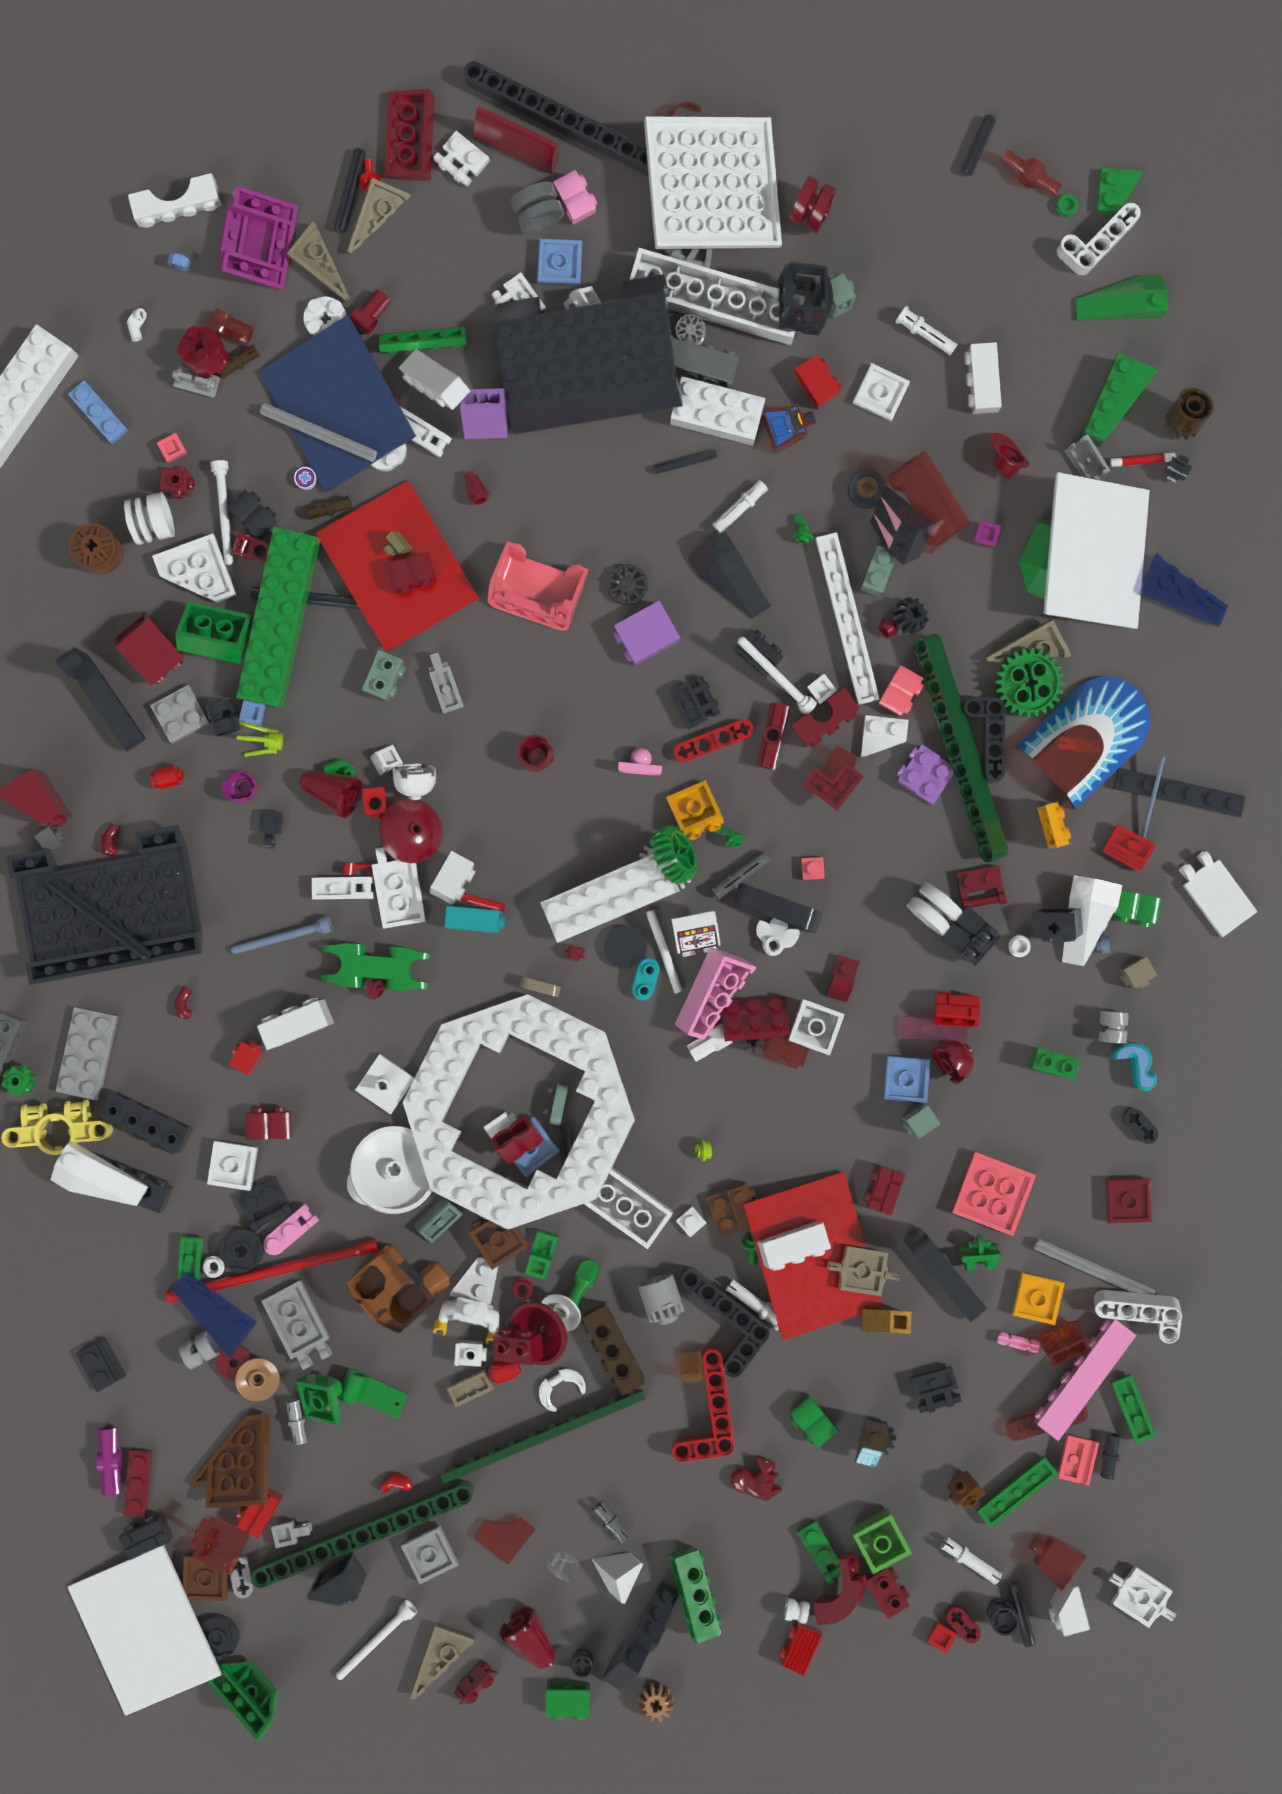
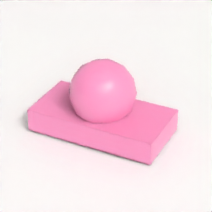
M637 748L632 752L630 757L631 763L619 762L618 771L621 773L660 776L662 773V766L650 765L652 756L645 748Z

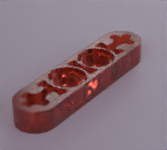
M1085 1406L1082 1409L1083 1412L1080 1413V1417H1076L1070 1426L1085 1422L1088 1417V1410ZM1035 1413L1011 1419L1004 1427L1006 1435L1013 1441L1027 1439L1047 1432L1041 1427L1037 1430L1030 1428V1422L1036 1419L1034 1417ZM1022 1422H1025V1426L1028 1430V1432L1026 1433L1024 1428L1017 1431V1435H1014L1012 1432H1009L1013 1429V1425H1016L1017 1428L1024 1427Z

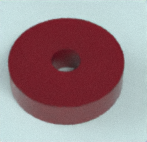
M229 1345L217 1357V1370L225 1379L235 1381L238 1369L246 1361L252 1359V1355L242 1345ZM231 1359H236L238 1365H232Z

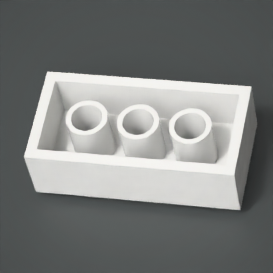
M681 377L680 385L683 407L673 408L671 425L751 446L754 445L765 398Z
M613 1167L597 1199L584 1203L647 1249L673 1214L672 1209Z

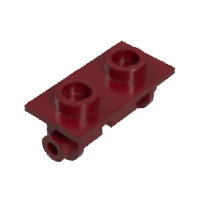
M486 1661L480 1663L470 1673L475 1680L473 1683L469 1677H466L456 1687L454 1694L458 1699L462 1698L459 1702L460 1705L472 1704L478 1699V1693L483 1688L487 1689L494 1683L495 1680L493 1678L498 1672H490L491 1666Z

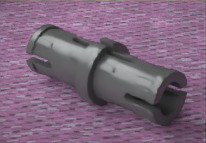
M603 1501L598 1502L595 1505L597 1508L593 1507L592 1511L602 1521L605 1530H609L619 1544L627 1540L625 1537L628 1538L630 1534L620 1524L618 1516L613 1515Z

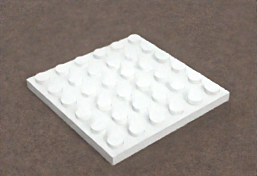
M645 117L644 126L655 249L780 248L782 246L771 118Z

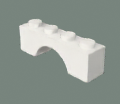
M212 173L191 178L187 192L181 198L174 201L160 200L149 189L128 195L134 220L139 227H151L161 221L171 222L176 217H190L195 215L196 212L203 210L213 211L218 206H222L217 183Z

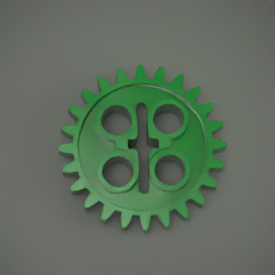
M1029 647L1027 653L1025 648H1021L1020 655L1013 651L1012 659L1007 656L1005 657L1006 665L999 664L1003 670L1002 672H995L1000 676V679H996L994 682L1000 684V687L994 690L1001 692L998 698L1005 700V708L1010 706V713L1015 712L1017 709V716L1021 717L1024 712L1025 717L1030 718L1032 712L1035 717H1038L1039 710L1046 714L1047 706L1052 709L1054 708L1053 700L1060 701L1056 695L1064 693L1059 689V686H1063L1065 683L1060 681L1059 678H1062L1065 674L1058 673L1062 666L1054 665L1057 658L1049 659L1051 653L1046 652L1042 656L1043 649L1038 648L1035 653L1034 648ZM1025 664H1028L1027 671L1024 667ZM1037 664L1042 666V671L1039 675L1034 674V667ZM1016 669L1021 671V677L1018 680L1013 679V672ZM1029 679H1032L1033 683H1031L1030 686H1027L1026 682H1028ZM1041 685L1046 686V693L1043 696L1038 694V688ZM1024 690L1025 698L1022 701H1018L1017 693ZM1031 691H1032V694L1034 695V699H1035L1034 701H1031V698H1032V696H1031Z

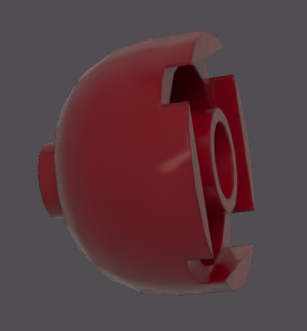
M947 1040L932 1049V1051H935L932 1055L935 1065L943 1075L947 1073L952 1077L949 1079L952 1083L960 1084L971 1074L974 1067V1059L972 1056L973 1051L969 1045L956 1040Z

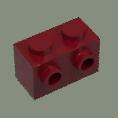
M503 1327L501 1331L493 1335L495 1361L532 1366L543 1358L540 1332H532L531 1329L515 1330L513 1327Z
M892 1566L890 1568L886 1567L875 1574L872 1571L866 1573L867 1586L887 1619L910 1606L907 1599L910 1595L904 1585L899 1586L896 1579L899 1577Z

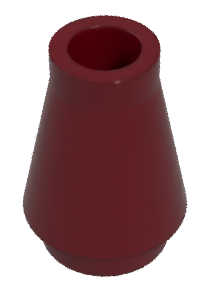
M476 471L466 473L464 477L469 501L473 505L485 503L489 499V492Z

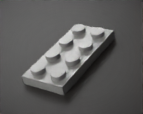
M74 1007L56 1092L96 1101L100 1100L117 1025V1015Z

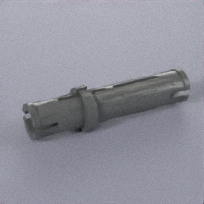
M762 850L761 853L731 875L727 874L725 876L726 879L714 888H711L712 892L720 900L721 897L732 889L736 890L739 888L738 885L768 862H771V860Z

